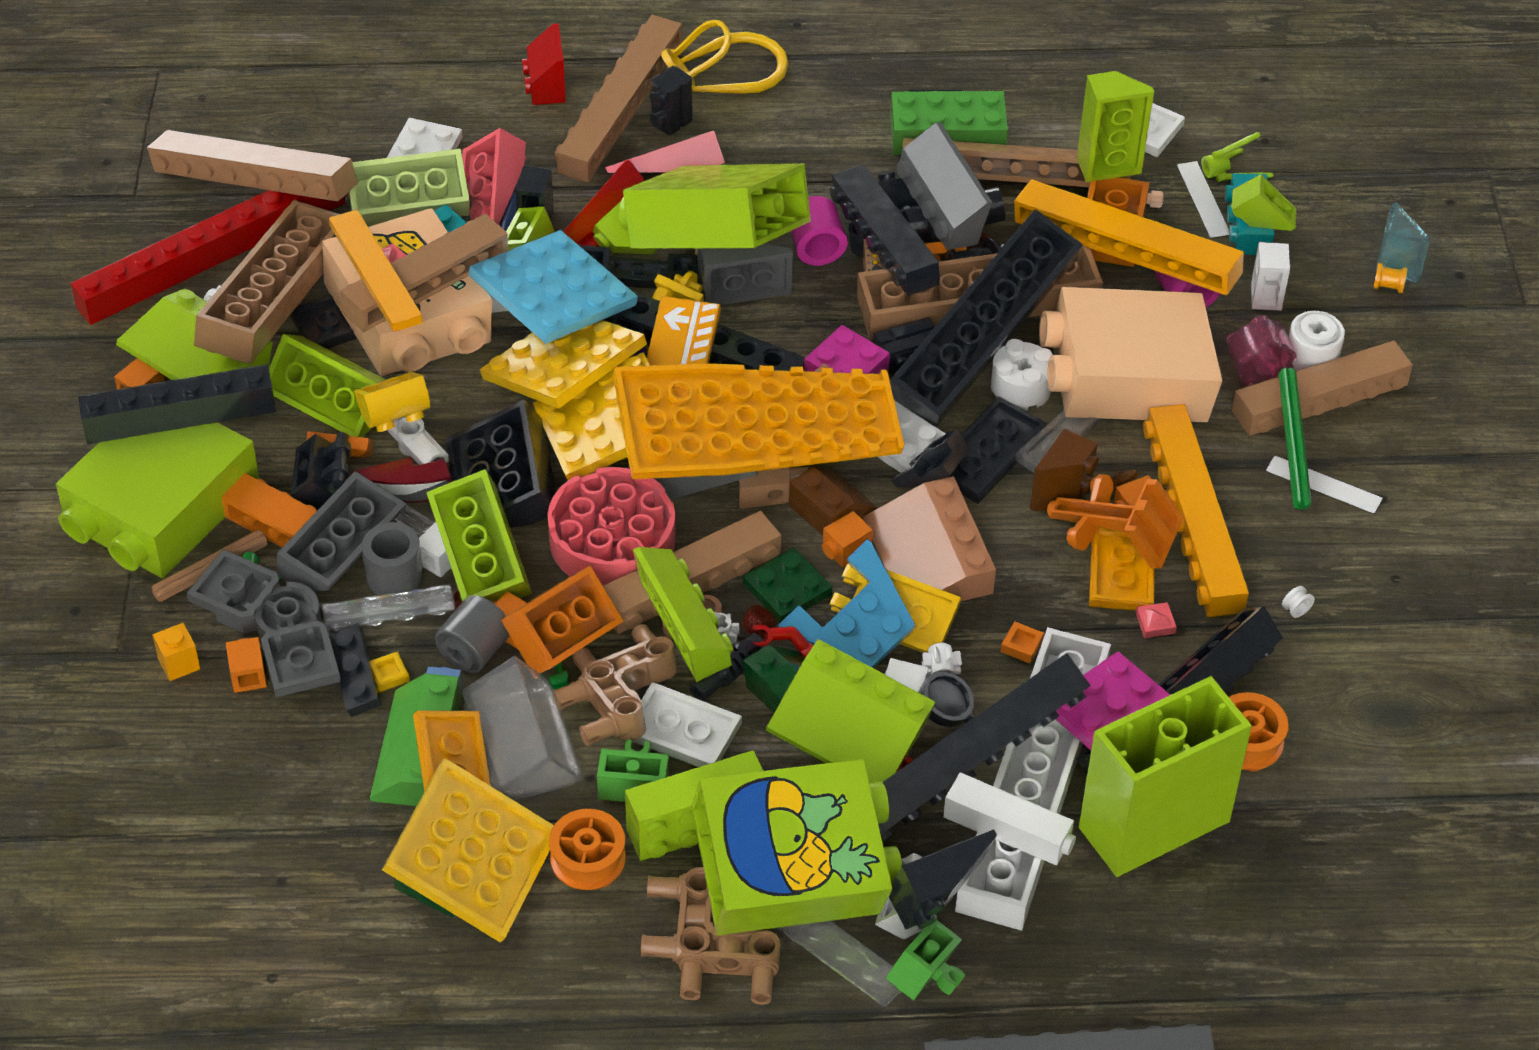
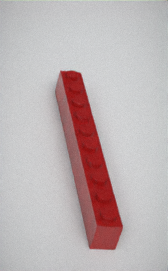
M267 190L72 282L71 288L76 308L90 325L97 323L254 248L293 200L331 211L345 204V196L339 201Z

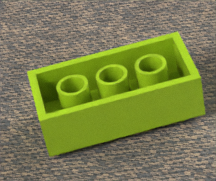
M754 750L625 790L626 830L640 861L649 858H659L667 852L695 846L698 843V837L691 805L700 778L763 771Z

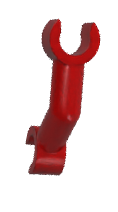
M755 625L751 628L754 630L762 629L765 632L763 641L753 642L756 646H766L771 641L790 640L804 658H806L813 647L800 631L793 626L769 628L765 625Z

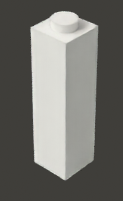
M959 773L945 797L944 818L982 834L994 829L997 834L996 840L1054 865L1059 863L1063 854L1069 855L1076 840V836L1072 835L1074 820L963 773Z

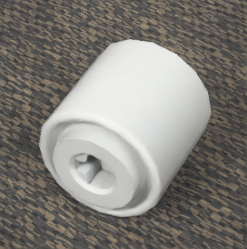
M1307 311L1296 316L1291 323L1284 364L1286 368H1294L1296 371L1340 358L1345 334L1342 323L1335 316L1322 311Z

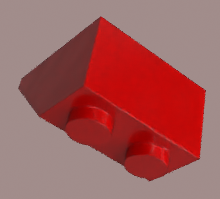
M559 23L552 24L526 47L527 58L522 59L523 76L529 75V77H524L526 94H531L532 105L566 102L564 59Z

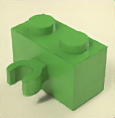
M627 739L625 742V750L601 748L597 772L598 799L625 802V790L669 777V754L650 753L649 741L644 742L642 750L634 751L632 749V740Z
M936 920L933 924L925 927L904 950L886 976V979L912 1000L920 994L932 979L937 982L938 987L944 993L950 995L965 977V974L959 968L946 964L962 939Z

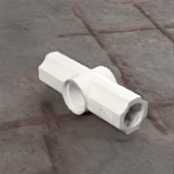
M403 417L394 420L395 427L387 430L398 442L400 452L411 456L419 465L445 459L446 463L449 461L448 454L425 430L422 419L407 422L406 418Z

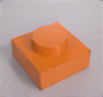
M1014 621L1001 644V652L1030 664L1043 642L1044 633Z

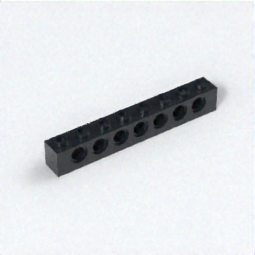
M631 290L638 296L636 306L603 320L644 334L647 342L646 346L649 347L660 301ZM718 323L709 364L744 365L745 370H759L760 365L774 366V371H790L792 366L803 367L804 372V359L806 357Z

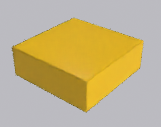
M398 651L370 661L379 692L410 682L409 674Z

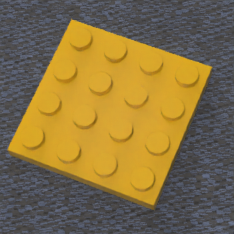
M604 320L547 344L532 332L524 339L516 341L511 348L501 355L492 358L487 365L480 369L483 380L560 408L613 370L614 367H617L646 346L647 342L644 334Z
M640 353L629 357L617 367L650 366L645 354ZM613 370L560 408L538 400L533 402L537 414L542 418L545 432L567 480L577 475L581 478L596 472L595 469L607 467L628 457L614 385Z
M444 758L435 771L382 870L501 943L506 938L550 851L549 836L554 825Z

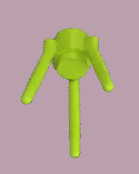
M1256 132L1221 150L1212 152L1211 155L1202 157L1201 164L1205 176L1208 179L1216 177L1217 182L1231 180L1232 173H1226L1227 170H1230L1229 158L1243 153V149L1240 147L1259 138L1260 133ZM1257 172V173H1234V174H1267V178H1273V176H1274L1273 173H1263V172Z

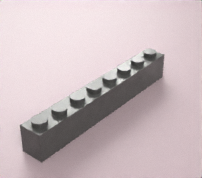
M1185 1024L1181 1027L1171 1028L1150 1026L1146 1029L1137 1030L1115 1028L1103 1032L1080 1030L1069 1034L1045 1032L1035 1036L1010 1034L1002 1038L975 1036L967 1040L951 1041L940 1038L931 1042H924L923 1050H1215L1210 1025L1198 1026L1196 1024Z

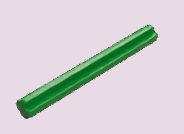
M1282 368L1278 376L1293 506L1297 510H1305L1309 508L1312 501L1297 372L1294 368Z

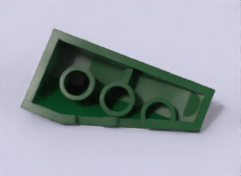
M768 645L743 660L746 687L775 713L805 658L798 652Z

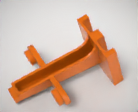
M1098 474L1092 478L1090 482V491L1092 493L1090 501L1057 497L1056 500L1049 502L1047 507L1049 518L1077 523L1074 527L1069 528L1067 532V542L1074 549L1086 550L1100 527L1126 533L1150 568L1157 569L1162 568L1184 519L1157 479H1146L1135 506L1109 503L1113 493V481L1109 475Z

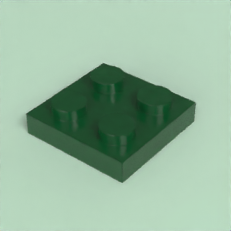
M794 547L743 576V585L779 623L798 605L802 609L807 610L832 595V586Z

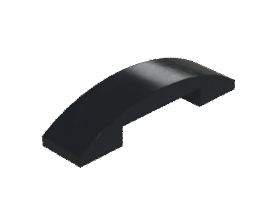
M580 246L627 287L657 288L654 280L658 274L674 280L676 274L684 276L688 271H693L697 274L698 255L668 253V260L662 261L609 256L610 248Z

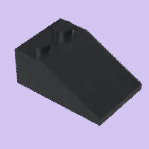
M994 829L901 866L892 882V891L889 899L905 930L914 926L922 929L933 924L938 919L937 916L982 862L997 837Z

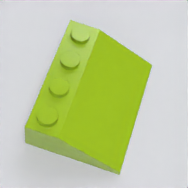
M182 289L163 297L117 339L116 345L169 379L177 380L268 364L269 368L273 342L269 341L252 364L239 362L233 358L218 353H211L194 346L196 315L206 305L207 301L198 297L190 290Z
M817 639L767 725L766 731L825 763L864 759L869 783L884 782L898 772L925 727L935 701Z

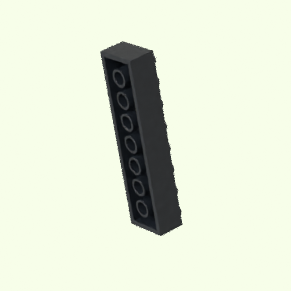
M1035 209L891 378L890 385L893 398L911 412L937 427L994 359L999 349L1005 346L1077 260L1083 244Z

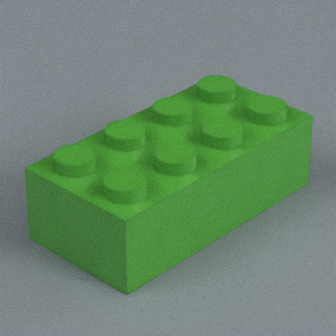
M1004 91L892 92L890 123L893 155L902 154L903 138H917L937 122L942 123L953 141L1006 145L1008 127Z

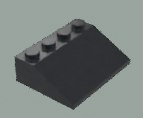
M524 399L445 439L452 482L486 469L495 483L510 528L532 525L548 517L549 505L556 493L545 429L542 418Z

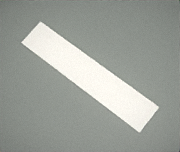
M1198 162L1177 164L1210 238L1229 235V229Z
M1274 456L1266 471L1290 480L1288 460ZM1308 469L1309 484L1313 490L1371 513H1375L1382 500V497Z

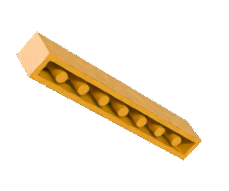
M1032 179L1014 200L1016 223L1023 224L1036 209L1085 247L1226 296L1243 274L1244 251Z
M1179 404L1149 408L1148 419L1143 422L1145 439H1150L1151 442L1150 453L1152 461L1158 464L1159 483L1165 485L1166 493L1184 517L1178 532L1181 535L1183 556H1188L1190 579L1196 581L1198 603L1199 605H1204L1207 618L1238 614L1243 608H1246L1249 592L1186 405Z

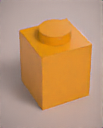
M184 623L152 634L158 660L169 681L200 670L196 646Z

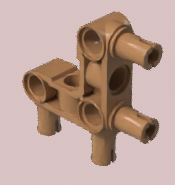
M640 624L631 632L632 639L637 645L596 660L590 650L585 647L573 654V662L581 671V676L578 677V681L560 689L552 690L559 710L586 700L587 702L590 701L602 716V718L594 722L579 726L581 738L586 746L612 736L623 740H635L645 734L646 724L642 702L635 690L651 685L652 682L657 684L670 679L677 673L674 645L671 639L656 637L646 624Z
M703 867L693 868L687 873L679 875V878L653 877L648 875L647 898L678 899L680 909L678 930L674 936H648L642 934L641 957L672 958V962L678 964L679 969L682 971L680 997L685 1000L699 999L703 973L752 976L751 1001L759 1005L769 1004L772 998L773 977L778 973L780 965L781 944L778 936L767 930L716 936L715 927L711 922L713 916ZM694 947L699 948L698 950H690V948ZM760 952H768L770 954L763 955Z

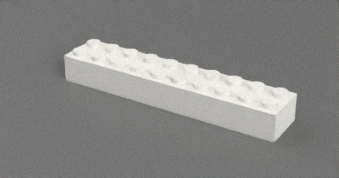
M1047 627L1031 677L1065 653H1068L1084 675L1109 658L1111 644ZM1054 720L1044 728L1038 723L1029 729L1032 736L1017 747L1012 742L1007 745L993 786L1060 814L1077 763L1076 758L1079 756L1083 743L1058 721ZM995 839L982 862L957 891L955 912L1022 931L1045 860Z

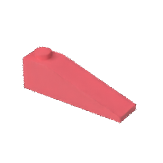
M501 128L464 148L462 152L468 195L472 205L469 211L470 218L474 220L483 214H487L498 225L518 182L526 159V142Z
M714 130L628 159L639 173L668 172L681 166L721 165L725 163ZM623 162L606 167L607 173H615Z

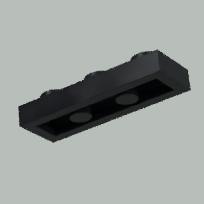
M359 623L328 634L340 674V685L346 710L349 715L353 717L381 706L363 629Z

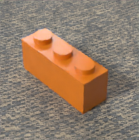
M244 473L221 497L226 518L252 532L261 530L267 540L282 548L318 511L311 505H305L297 501L287 492H280L269 486L264 480L256 479L247 473Z

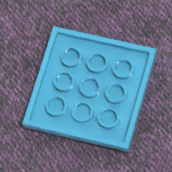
M561 230L471 265L469 270V276L545 344L636 306L638 298L634 292Z

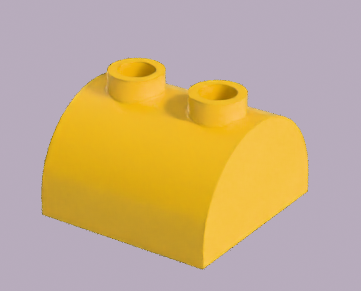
M412 371L353 391L369 428L376 427L377 432L394 428V420L403 417L406 418L407 422L422 419L425 417L423 411L430 408V399L424 377Z

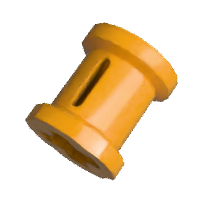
M1378 262L1373 288L1387 287L1396 289L1398 293L1403 294L1408 268L1394 269L1385 267L1383 263Z

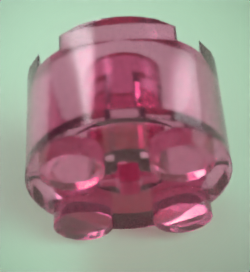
M1265 315L1253 318L1251 323L1231 333L1226 338L1228 352L1238 376L1248 386L1255 385V382L1279 377L1278 374L1282 368H1294L1293 361L1294 359L1297 360V355L1284 326L1278 321L1269 320Z

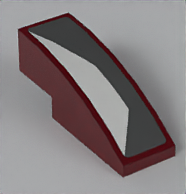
M410 457L355 470L405 503L429 502L426 492L451 483V476L445 459L414 466Z

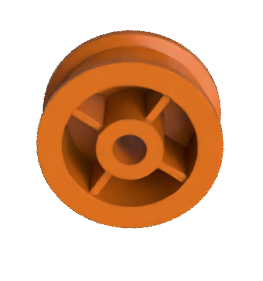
M1246 692L1230 696L1231 701L1252 725L1242 769L1258 771L1271 766L1280 758L1284 749V740L1289 726L1286 713L1278 703L1261 694Z
M580 809L564 815L553 826L549 836L550 863L554 874L561 882L579 890H595L610 885L619 877L626 861L624 848L625 834L621 824L613 816L596 809Z

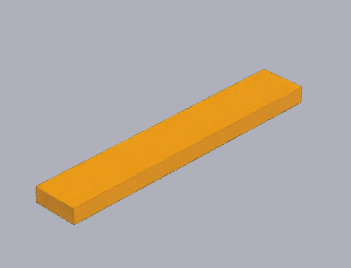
M354 210L330 217L331 229L393 332L422 324L421 312L359 211Z

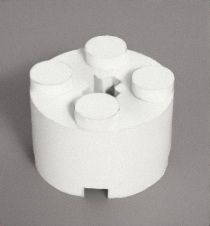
M1019 339L1009 340L1004 347L999 349L993 359L991 391L994 392L996 398L999 396L1025 411L1030 406L1037 405L1038 408L1045 404L1051 393L1047 385V367L1052 352L1049 349L1032 343L1022 342Z

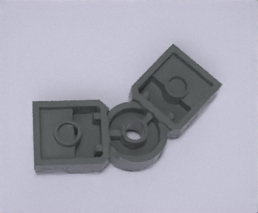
M223 549L187 592L188 602L215 613L217 622L242 633L258 631L275 697L341 682L327 628L322 623L318 597L308 586L298 582H286V586L280 587L277 572Z

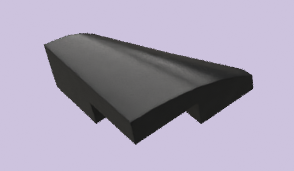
M955 428L932 441L922 453L909 463L911 468L894 476L891 481L895 487H915L926 482L944 479L952 474L970 447Z

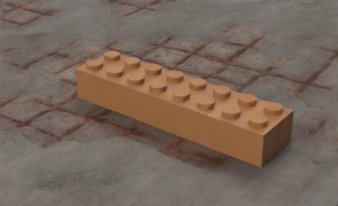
M293 200L196 315L194 346L211 353H218L233 358L239 362L252 364L324 273L322 241L336 237L330 227L329 218L340 214Z
M1082 246L1077 260L1029 317L1041 316L1043 311H1055L1062 287L1102 289L1103 281L1090 248ZM997 254L939 261L940 285L907 296L900 286L897 287L894 284L892 276L887 269L859 272L856 298L869 339H873L874 333L929 317L934 326H936Z

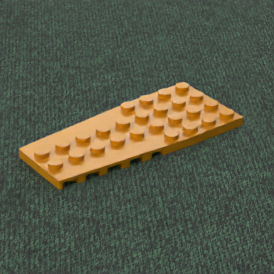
M734 364L614 367L613 370L614 385L632 479L730 475L901 454L905 446L886 370H881L880 374H863L862 369H851L850 373H833V368H821L820 372H803V367L791 366L790 371H774V366L760 365L759 370H745L744 365Z

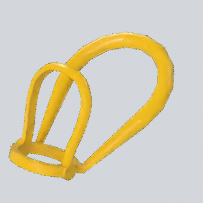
M710 20L701 24L675 50L665 48L661 51V56L668 68L677 66L692 77V92L760 93L776 86L785 77L789 66L786 52L776 41L757 33H730L725 23L720 20ZM719 26L723 29L724 36L714 39L681 59L678 57L708 28ZM751 43L760 45L770 50L777 59L776 71L768 78L758 82L695 86L693 77L722 59L731 44ZM720 49L712 58L691 71L684 64Z

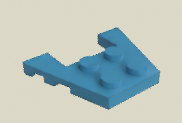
M867 539L847 558L848 563L869 582L866 587L824 627H821L799 605L778 627H796L813 646L817 639H820L862 663L875 668L915 629V624L872 543Z

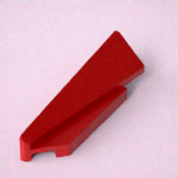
M626 159L563 231L579 246L600 247L593 238L595 234L592 231L595 224L621 202L624 197V189L645 181L631 161Z

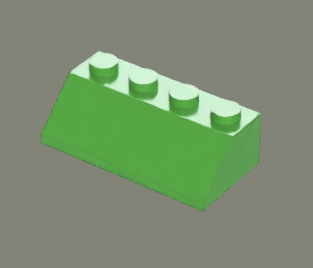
M425 673L395 690L370 801L417 806L424 793L413 714L418 710L459 711L461 696L458 676Z

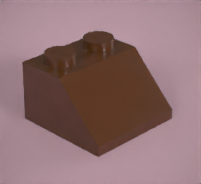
M1064 428L1035 468L1030 509L1035 512L1047 510L1049 502L1056 500L1057 497L1081 500L1084 494L1089 495L1091 493L1090 482L1099 462V457H1096L1098 443Z
M813 466L790 481L789 506L821 535H823L825 527L852 511L863 520V516L877 509L871 501L836 471Z

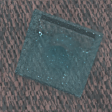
M1397 202L1391 204L1375 273L1377 272L1378 262L1383 263L1385 267L1394 269L1407 267L1406 280L1417 282L1421 278L1430 238Z

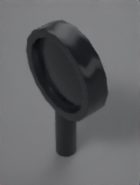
M941 671L933 673L922 683L918 693L935 701L929 719L936 724L953 727L958 726L962 722L966 724L976 717L972 713L974 696L970 687L962 678L954 673Z

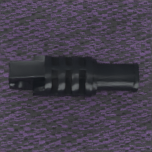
M754 633L742 643L738 641L733 643L734 651L730 652L732 665L698 682L692 683L689 690L693 697L705 701L720 686H729L745 672L743 660L762 649V646H756L753 642H761L763 639Z

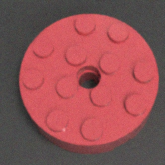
M604 467L595 469L596 473L581 478L577 475L563 484L553 496L548 509L549 545L555 562L568 576H572L591 566L602 586L637 570L633 549L648 547L672 549L674 551L676 533L675 507L673 502L670 501L665 493V488L653 478L632 479L630 469Z

